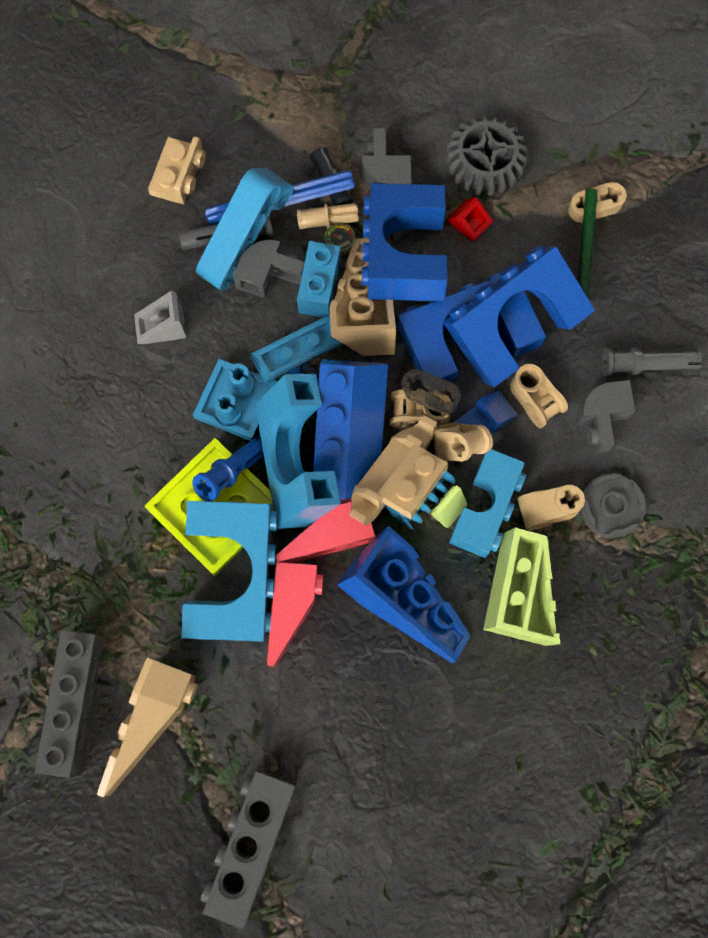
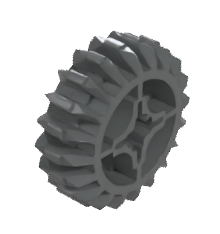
M484 115L480 118V122L471 117L468 125L461 123L458 127V132L454 131L451 135L446 149V163L449 166L450 176H456V185L465 183L464 189L466 192L471 188L476 189L477 197L482 191H486L488 196L491 197L494 189L501 195L505 192L506 187L512 189L515 186L516 180L522 178L523 170L528 162L526 157L528 149L527 146H524V136H517V127L509 129L508 119L501 124L498 123L496 116L492 121H487ZM509 163L504 168L493 171L496 167H502L503 164Z

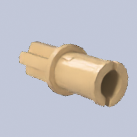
M326 203L324 207L298 209L297 218L300 230L327 226L328 229L330 225L337 223L357 222L359 220L358 206L355 203L329 207Z

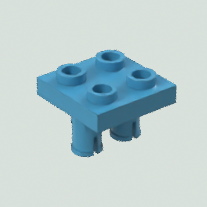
M218 359L193 413V417L196 420L252 441L259 430L255 404L277 381L273 380L265 384L260 374L249 371L245 365L239 363L231 364Z

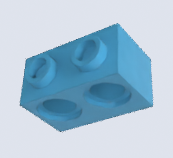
M309 241L297 296L299 314L322 318L330 314L329 307L334 297L341 263L340 246Z

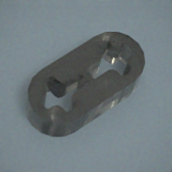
M418 369L410 370L403 376L401 382L403 394L410 401L444 415L452 414L460 407V390L453 383ZM417 379H421L422 386L429 391L417 389L415 393L411 392L409 382L415 383ZM447 391L451 392L454 402L448 401L445 406L441 405L440 397L434 395V392L440 395H445Z

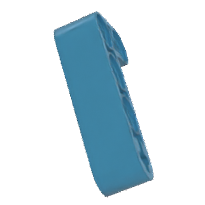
M251 168L241 179L196 267V274L220 291L226 290L234 281L233 275L242 254L254 244L271 210L283 208L289 201L294 187L268 168Z

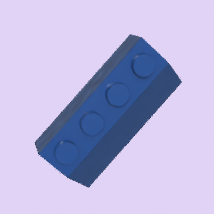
M322 359L320 363L319 392L322 406L317 410L313 472L335 471L340 499L352 498L355 485L359 484L382 453L388 364Z

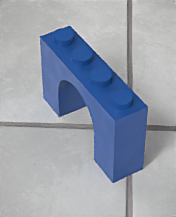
M371 183L370 196H364V215H370V219H364L363 238H369V242H363L362 262H369V267L362 266V286H368V299L444 301L447 286V255L406 254L391 247L386 242V239L393 233L406 229L443 230L445 185Z
M539 245L530 250L525 255L527 259L518 266L514 264L500 273V280L493 285L489 283L478 289L474 293L476 298L468 304L461 303L449 312L450 317L443 322L483 384L495 387L519 369L498 332L499 312L507 299L515 293L527 290L536 295L557 328L570 330L595 311L556 246L543 247Z
M500 273L492 275L486 282L479 285L475 283L468 284L462 287L458 293L448 297L445 294L444 301H430L429 304L422 307L417 305L411 306L403 310L401 315H398L397 329L426 392L455 382L458 374L457 367L443 337V329L445 327L443 322L450 317L449 312L461 303L468 304L476 298L474 293L484 285L489 283L493 285L500 280ZM524 291L517 292L507 299L499 312L498 330L509 353L513 358L541 348L546 335Z

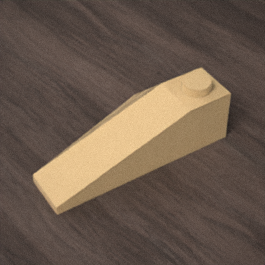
M355 238V243L346 262L344 275L337 286L335 299L332 300L329 307L331 337L363 356L395 354L396 340L393 300L368 299V286H362V266L369 267V262H362L363 242H369V238Z
M146 658L129 703L135 706L133 713H130L126 720L121 723L118 732L120 734L119 740L123 741L121 748L115 747L111 753L97 795L101 797L110 796L181 712L185 703L190 704L198 687V684L194 683L196 676Z

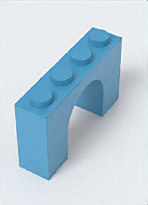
M285 374L255 404L273 511H277V529L307 527L341 504L335 471L304 472L300 459L299 447L302 427L305 421L322 406L316 374Z
M187 501L186 535L226 537L238 542L250 556L253 574L248 589L237 599L225 602L188 600L183 603L181 638L264 642L267 633H270L272 612H268V599H273L275 582L274 578H269V565H275L276 545H270L271 531H277V511H272V504Z

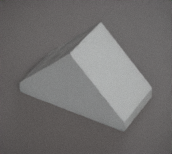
M174 291L168 292L134 314L137 344L186 338L183 308L177 293Z

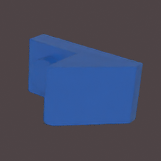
M496 391L478 399L475 407L455 422L484 425L492 436L518 417V413L499 391Z

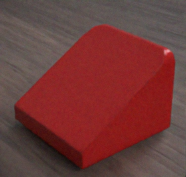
M476 197L463 201L447 217L449 223L471 242L475 241L493 222V219Z

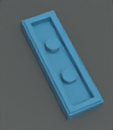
M329 314L251 353L250 358L263 381L267 384L343 345V343L331 337Z

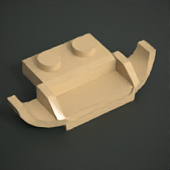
M423 415L415 426L405 429L391 438L390 443L359 484L355 485L349 516L363 525H368L387 505L412 519L448 468V462L426 451L437 427L436 421Z

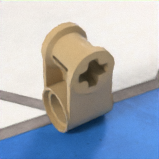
M526 364L518 369L512 378L510 389L537 427L543 428L546 426L547 420L559 412L564 413L568 410L565 398L552 385L542 369L534 364ZM520 378H530L534 383V387H525L521 383Z
M396 390L391 393V399L394 401L393 418L390 419L392 427L400 429L411 428L419 422L423 415L436 421L437 425L448 423L450 420L452 403L450 398L444 393L416 392L412 390ZM404 405H406V414H403ZM438 405L444 408L445 413L441 416H435L428 410L430 407Z
M457 422L437 425L433 436L436 456L444 461H466L472 454L489 452L493 445L490 431L481 424H460Z
M565 485L545 491L531 492L518 497L517 501L526 531L544 528L553 523L574 518L585 503V496L582 490L574 485ZM564 497H566L567 501L574 502L570 509L567 504H561Z

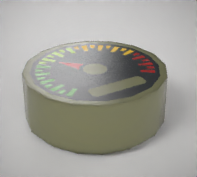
M342 223L330 226L325 233V244L340 246V256L350 253L355 243L353 229Z

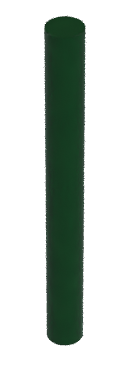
M593 188L585 190L577 281L588 300L598 190Z

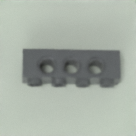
M70 631L60 632L34 773L69 778L80 776L104 642L103 637Z
M260 770L255 771L253 777L247 775L240 793L241 796L246 797L241 811L234 810L227 830L233 832L228 846L221 845L214 862L215 866L220 867L215 881L208 880L201 897V901L206 903L202 914L244 929L297 784ZM263 801L269 806L270 815L268 819L259 821L253 817L251 808L254 802ZM250 836L256 841L257 851L255 854L245 855L240 851L238 844L241 837ZM229 872H237L243 877L244 886L242 889L232 890L227 886L226 875Z

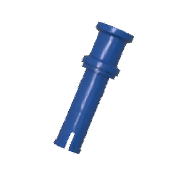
M260 434L233 453L229 458L216 460L212 463L211 469L206 473H199L194 476L192 485L201 499L208 502L215 500L223 488L233 486L237 482L240 473L264 456Z

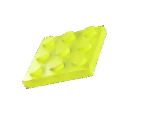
M216 438L144 506L214 576L244 548L238 542L226 537L186 535L187 501H205L197 495L193 488L192 480L194 476L199 473H206L211 469L212 463L216 460L227 459L232 455ZM248 469L238 475L237 482L233 486L223 488L219 492V496L213 500L217 502L272 504L270 490Z

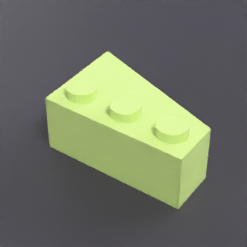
M513 528L503 533L483 630L545 646L560 644V636L556 632L554 616L556 604L552 600L550 583L552 571L547 536L519 528Z

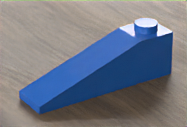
M389 526L385 527L353 560L337 585L364 608L449 662L455 663L471 635L450 603L444 602L434 587L436 582L432 575H427L417 561L419 556L415 549Z

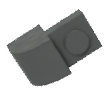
M373 128V140H367V156H362L361 175L367 188L371 191V183L411 184V155L386 156V128Z
M264 240L257 242L245 250L238 262L233 275L236 289L265 298L273 277L300 285L305 262L293 254L282 255L280 241Z
M630 380L608 382L599 385L591 391L579 408L577 425L590 424L587 427V439L589 445H593L595 454L608 453L615 446L611 422L628 420L635 412Z

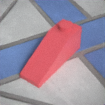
M351 498L341 499L339 506L316 520L276 555L277 562L297 563L369 544L375 539L372 524L363 525L349 516Z
M276 562L267 665L269 667H276L315 604L316 594L322 595L323 575L317 574V565Z

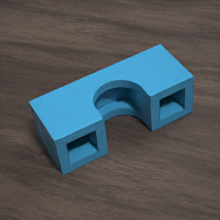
M492 449L485 453L472 485L484 489L489 494L492 502L491 508L485 512H475L464 507L449 544L483 558L487 557L490 550L497 551L503 534L498 532L502 520L508 522L515 504L510 502L514 491L520 492L526 478V474L521 473L525 462Z

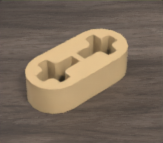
M610 182L593 187V189L598 190L595 220L615 214L622 208L627 197L626 190L622 185ZM585 190L573 196L568 208L570 217L579 223H583L584 209L577 207L579 203H582L584 206ZM607 194H609L611 198L617 197L616 202L613 203L612 199L605 200Z

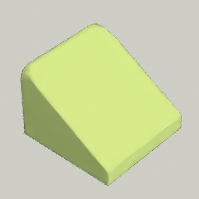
M457 485L449 488L448 492L440 498L438 504H435L431 509L430 514L447 528L453 524L463 508L467 506V501L461 488Z

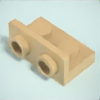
M194 136L192 142L188 143L168 137L148 187L150 195L185 204L188 194L192 195L195 189L196 172L198 168L201 169L205 162L206 152L202 148L200 138Z

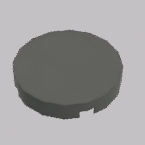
M617 473L602 474L593 479L583 491L585 503L580 510L581 517L588 528L596 534L610 539L621 538L635 531L643 521L647 509L645 495L639 485L632 479L629 480Z

